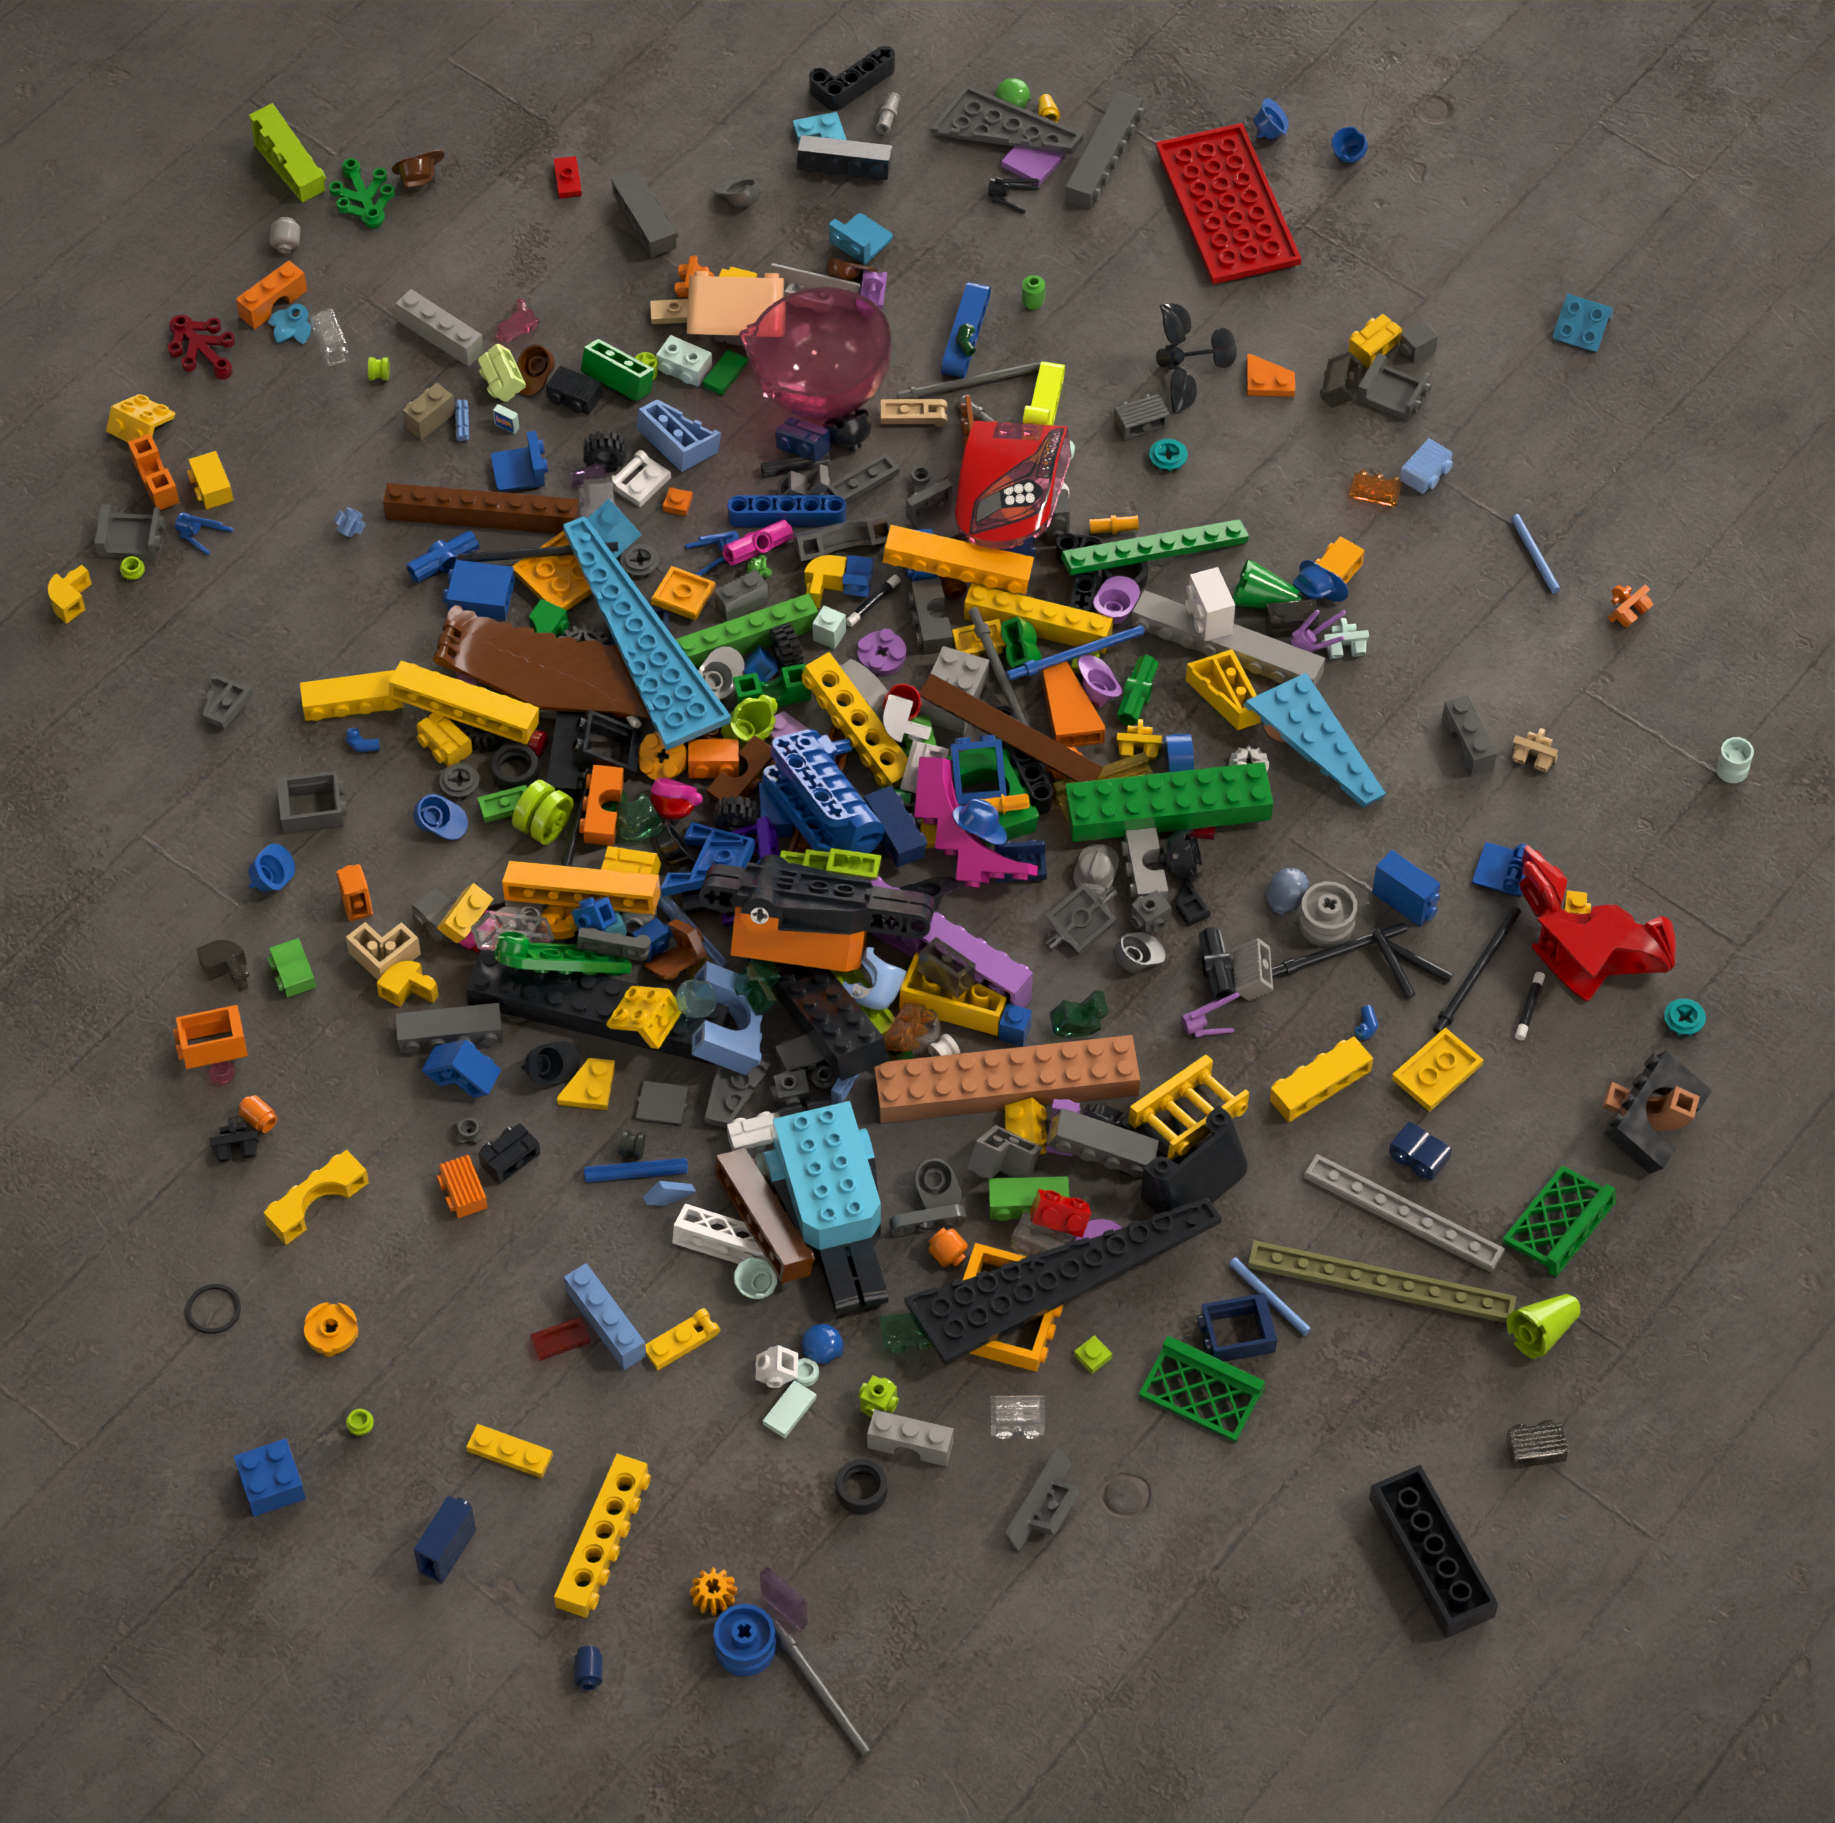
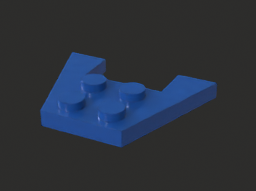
M691 822L684 837L686 846H703L691 873H667L660 888L662 895L667 896L700 889L708 868L714 864L745 868L756 848L754 839Z

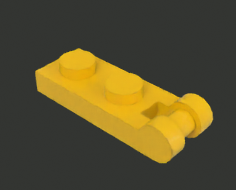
M705 1308L698 1310L691 1318L645 1344L646 1356L657 1371L719 1334L721 1329L715 1322L712 1323L709 1319L710 1314ZM701 1325L704 1329L698 1333L695 1328Z

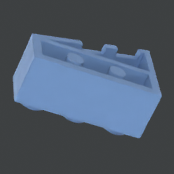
M658 399L639 409L637 430L681 472L719 453L721 432L717 430L712 432L702 427V422L698 420L693 422L683 417V412Z

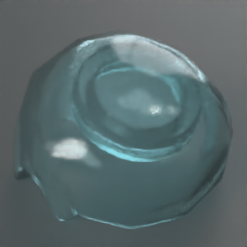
M691 979L681 983L677 989L676 1002L679 1011L686 1017L693 1019L709 1016L715 1010L716 995L708 981Z

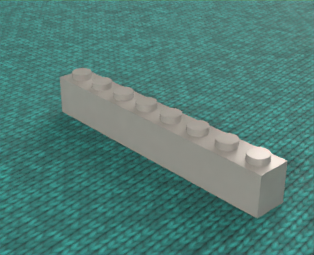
M1146 590L1143 591L1132 612L1133 627L1142 625L1144 631L1157 635L1164 640L1181 644L1185 648L1197 650L1207 656H1213L1233 649L1242 668L1254 674L1271 678L1278 683H1285L1307 673L1316 687L1324 673V657L1234 623L1232 634L1204 641L1202 634L1197 633L1193 614L1188 613L1186 605Z

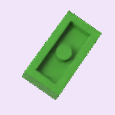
M523 785L478 797V804L484 822L487 823L513 816L515 807L527 786Z

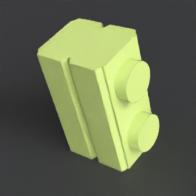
M495 344L488 350V353L485 352L478 358L481 366L479 373L488 382L487 390L493 398H499L504 402H508L515 396V393L523 390L526 384L510 350L500 344Z

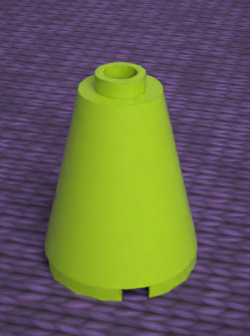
M1563 1294L1515 1309L1508 1315L1506 1321L1509 1335L1514 1334L1517 1340L1514 1344L1524 1355L1532 1359L1542 1357L1548 1353L1580 1316V1303L1575 1297Z

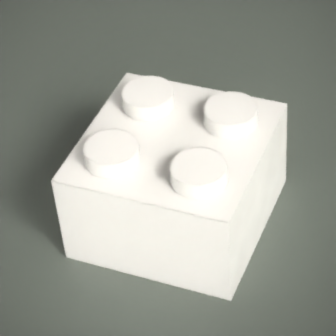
M1216 567L1190 574V582L1187 585L1188 600L1185 601L1188 613L1193 614L1197 633L1202 634L1204 641L1232 634L1235 603L1219 568Z

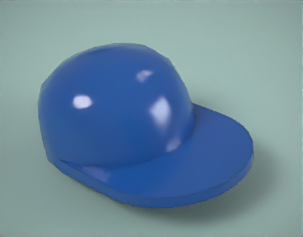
M436 794L427 795L420 799L414 807V821L417 827L423 831L433 832L447 840H456L463 836L467 830L468 819L464 810L442 796Z

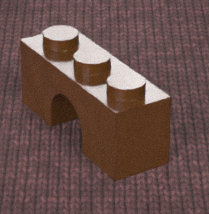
M754 735L738 753L741 763L748 770L744 775L736 778L721 772L706 789L710 801L717 804L718 800H722L723 797L729 799V796H734V798L742 796V799L745 800L746 797L749 798L754 792H758L759 783H763L762 775L764 769L776 764L771 756V746Z

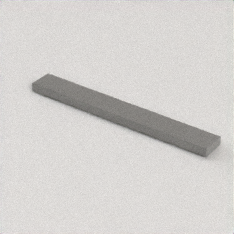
M1316 1154L1304 1173V1178L1490 1273L1493 1272L1504 1253L1505 1248Z

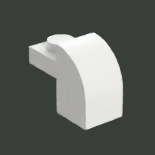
M889 694L883 714V722L888 734L899 742H902L904 733L909 734L908 738L922 742L923 739L928 740L932 727L908 721L913 701Z

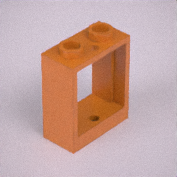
M238 1005L176 1017L178 1028L173 1029L177 1044L176 1049L178 1059H184L186 1069L248 1056ZM228 1031H232L233 1036L188 1045V1040Z

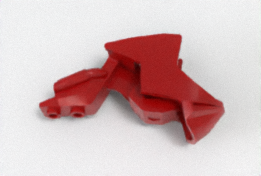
M1528 845L1524 847L1522 856L1524 866L1522 871L1526 877L1520 881V890L1534 915L1538 917L1537 921L1542 925L1539 942L1533 943L1531 945L1532 949L1575 995L1588 1002L1609 975L1667 973L1675 967L1676 936L1671 920L1664 916H1659L1646 922L1645 925L1635 922L1631 914L1614 904L1592 906L1591 913H1568L1561 908L1566 891L1567 878L1558 867L1548 863L1539 851L1533 850Z

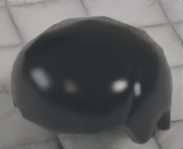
M1088 1104L1082 1115L1118 1127L1121 1126L1124 1118L1123 1112L1103 1104H1096L1092 1110L1089 1109L1090 1105Z

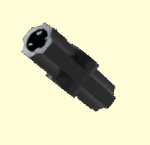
M1215 927L1205 928V930L1199 932L1198 936L1202 952V971L1204 977H1208L1212 999L1219 1001L1235 993L1231 978V959L1229 952H1225L1221 931L1215 929Z

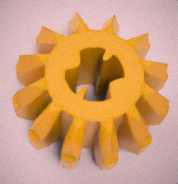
M712 1567L710 1574L701 1570L700 1578L692 1580L694 1587L690 1589V1596L694 1597L692 1602L695 1607L701 1606L700 1611L703 1614L711 1610V1614L715 1616L718 1609L724 1612L727 1610V1605H734L735 1598L733 1596L737 1595V1587L733 1586L735 1584L734 1578L732 1576L727 1577V1572L724 1569L717 1574L716 1569Z

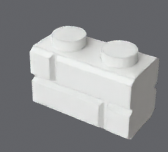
M762 1112L755 1118L747 1120L745 1118H737L730 1124H727V1134L732 1151L746 1148L749 1155L755 1157L760 1152L773 1150V1119L779 1118L778 1112L772 1114L771 1112Z

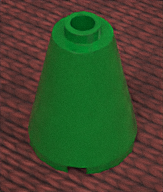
M1247 559L1240 573V579L1238 584H1236L1232 599L1235 605L1239 607L1291 613L1293 609H1298L1302 596L1298 595L1299 590L1257 562Z

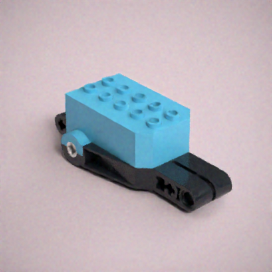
M829 1096L805 1101L806 1111H803L800 1102L778 1107L779 1118L773 1119L774 1149L763 1152L768 1182L772 1192L778 1195L784 1211L790 1214L792 1224L796 1230H800L807 1248H811L815 1260L820 1262L835 1314L840 1315L860 1310L857 1291L860 1293L864 1308L888 1303L889 1299L885 1281L874 1245L881 1236V1202L878 1196L875 1157L867 1129H858L850 1101L832 1105ZM850 1263H851L852 1270H853V1273H854V1276H855L854 1278L852 1277V1273H851V1270H850V1267H849V1264H850Z

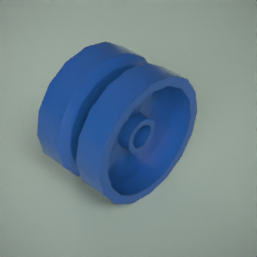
M750 1604L732 1606L721 1613L715 1623L713 1634L718 1662L726 1671L734 1675L751 1676L759 1674L770 1665L775 1657L776 1639L772 1618L765 1610Z

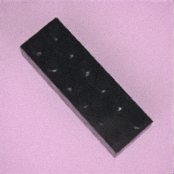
M794 965L772 974L777 998L841 1081L889 1061L883 1035L830 969Z
M1421 1464L1373 1484L1369 1500L1444 1637H1451L1495 1618L1498 1602Z

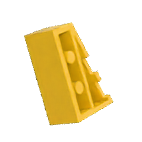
M1233 649L1187 664L1186 682L1237 730L1261 723V717L1253 710L1249 711L1243 706L1245 701L1257 695Z

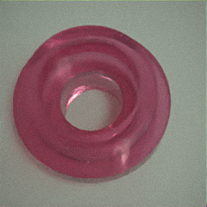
M230 1061L214 1063L209 1069L211 1080L217 1084L229 1083L233 1080L236 1073L235 1067ZM221 1071H226L225 1074H219Z

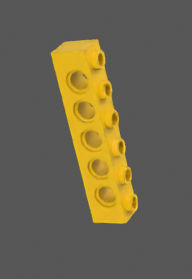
M828 652L806 665L802 673L804 685L807 689L813 691L818 704L822 709L827 710L831 716L832 723L836 728L842 730L845 739H850V746L859 753L862 764L867 768L869 767L873 772L877 784L884 788L892 785L893 789L900 786L908 757L894 738L888 734L883 723L831 653ZM822 682H829L833 687H826ZM842 701L846 703L847 706L842 707L837 702ZM851 721H858L862 726H855ZM866 740H871L876 745L871 746L867 744ZM880 760H887L891 765H884Z
M618 1453L616 1454L554 1595L556 1608L587 1618L590 1609L595 1610L600 1596L597 1593L601 1585H606L610 1575V1570H608L611 1561L615 1562L620 1552L619 1542L622 1537L626 1538L631 1525L629 1519L632 1513L636 1514L641 1503L639 1496L642 1490L646 1491L649 1486L651 1475L648 1474L647 1463ZM622 1486L631 1487L628 1491L619 1490ZM614 1509L621 1511L617 1515L609 1514V1512ZM602 1533H608L611 1535L606 1539H601L598 1537ZM592 1557L600 1558L596 1563L588 1562ZM581 1581L590 1582L586 1587H579L577 1585Z

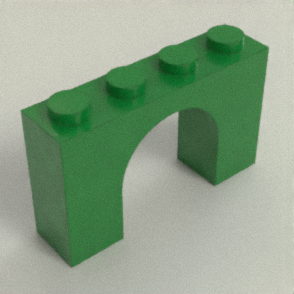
M995 747L969 749L958 753L962 788L981 782L998 785ZM1002 748L1007 795L1028 794L1029 797L1026 787H1022L1019 782L1020 776L1017 768H1012L1010 764L1008 750ZM1029 805L1028 809L1006 811V814L998 812V822L1006 832V841L1036 831L1039 814L1035 806L1031 807ZM978 837L987 847L994 846V844Z

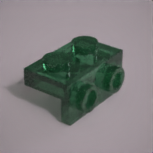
M911 1313L879 1317L883 1349L889 1348L890 1353L906 1352L905 1346L916 1345V1350L932 1349L931 1343Z

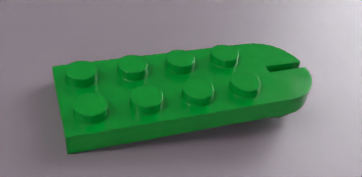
M512 931L502 932L499 935L498 944L495 946L494 958L501 964L518 969H531L538 973H548L549 970H554L563 974H572L573 971H578L587 975H596L597 972H602L611 976H620L621 973L630 974L632 967L627 958L576 949L577 945L529 943V939L524 934Z

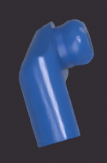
M349 728L346 731L347 737L345 740L347 744L357 752L380 751L379 738L364 739L359 735L357 728Z
M1371 1005L1364 1006L1360 1010L1364 1022L1359 1027H1355V1034L1360 1040L1370 1039L1379 1027Z

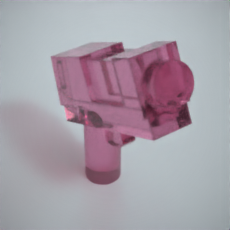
M518 299V312L513 313L510 319L497 325L498 332L496 336L499 341L504 340L508 343L513 340L512 338L538 328L537 324L540 323V319L535 317L531 308L527 309L525 299Z

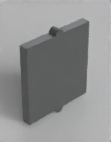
M643 1081L641 1095L637 1098L639 1105L636 1120L681 1126L684 1110L687 1109L686 1100L689 1087Z

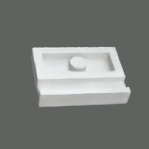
M913 740L900 789L916 793L919 757L946 759L949 749Z

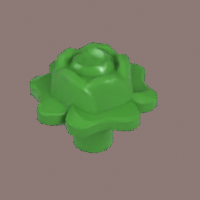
M761 554L758 558H752L748 562L746 573L749 574L754 569L761 576L769 578L772 570L767 568V558Z

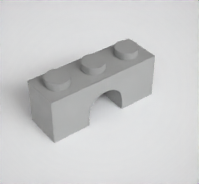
M1156 827L1126 831L1125 841H1121L1122 855L1128 858V862H1125L1126 876L1132 879V883L1129 884L1131 899L1135 898L1136 900L1140 896H1147L1157 890L1167 901L1168 887L1164 870L1153 871L1145 867L1146 864L1159 862L1160 846Z
M874 1410L867 1433V1445L870 1449L894 1454L897 1447H905L919 1453L921 1461L946 1467L954 1439V1428Z

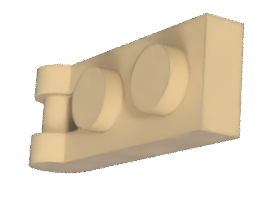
M881 399V424H934L935 426L943 427L948 423L947 415L945 414L947 402L943 399Z

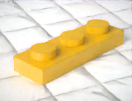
M477 1424L466 1446L467 1452L539 1478H543L553 1457L552 1450Z

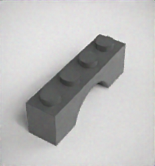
M882 513L793 533L796 557L804 561L824 556L843 548L884 543L887 541L890 526L892 525L891 516Z

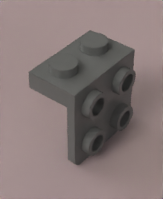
M948 479L935 483L930 488L920 493H915L906 499V517L916 530L932 529L933 535L954 539L965 532L959 527L955 519L956 504L952 500L953 485Z

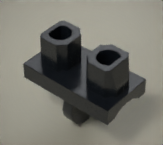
M234 1117L228 1118L229 1126L219 1127L220 1135L228 1133L231 1135L210 1138L211 1148L215 1150L219 1162L233 1160L231 1147L241 1146L243 1158L257 1156V1143L260 1142L257 1130L237 1133L246 1131V1124H235Z

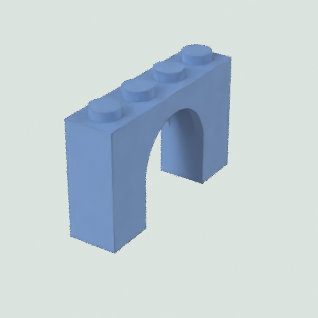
M706 962L694 976V996L712 1003L728 1006L729 1013L736 1021L738 1031L730 1030L705 1020L692 1035V1055L747 1075L753 1067L759 1065L762 1056L760 1053V1042L762 1039V1033H760V1023L762 1020L760 1005L763 998L761 982Z

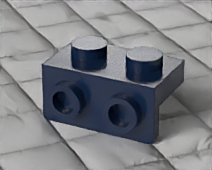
M1006 841L1002 845H994V851L1005 858L1038 866L1037 876H1028V880L1012 879L1013 875L1004 874V879H996V883L1047 880L1045 841Z

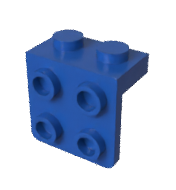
M536 431L527 432L528 447L491 454L498 492H510L545 486L544 473H548L546 458H541V454H545L543 440H538Z

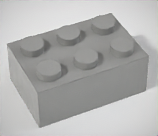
M943 646L931 673L980 699L989 678V660ZM921 698V709L917 717L929 715L932 725L961 734L965 733L968 723Z

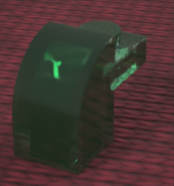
M752 959L734 981L736 995L746 996L756 1016L764 1015L777 1000L771 988L781 976L773 961Z
M1095 990L1081 1003L1063 1000L1049 1013L1054 1035L1076 1038L1089 1036L1101 1030L1100 1021L1108 1015L1104 992Z

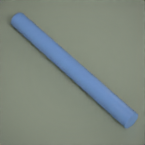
M1513 515L1511 521L1551 593L1559 592L1560 587L1520 515Z
M1236 1257L1230 1261L1229 1266L1259 1294L1265 1293L1267 1302L1303 1336H1306L1311 1331V1328Z

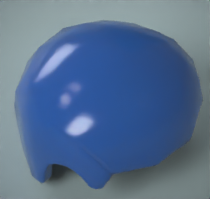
M1352 126L1341 128L1335 132L1331 139L1335 155L1345 163L1352 164L1358 162L1365 156L1368 150L1365 135Z
M816 1324L804 1333L801 1348L806 1358L816 1363L829 1364L834 1358L842 1356L844 1342L839 1331L831 1325Z

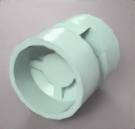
M1732 737L1723 743L1716 766L1717 774L1722 780L1728 783H1739L1747 778L1754 754L1750 742L1740 737Z

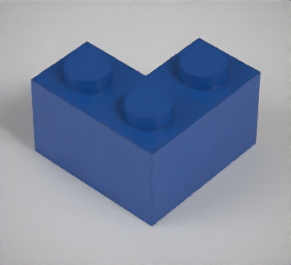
M465 1039L434 1046L422 1069V1072L438 1086L455 1083L472 1098L489 1095L501 1071L490 1057L483 1055L472 1042Z

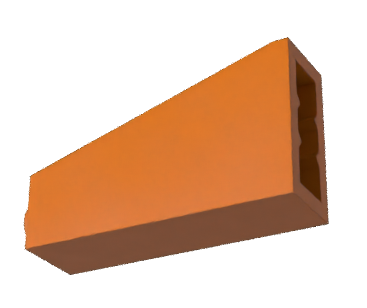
M1068 662L1042 669L1041 680L1053 740L1066 747L1103 744L1105 742V725Z

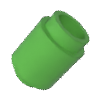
M1032 275L1026 277L1022 282V302L1026 308L1036 310L1045 301V281L1039 276Z

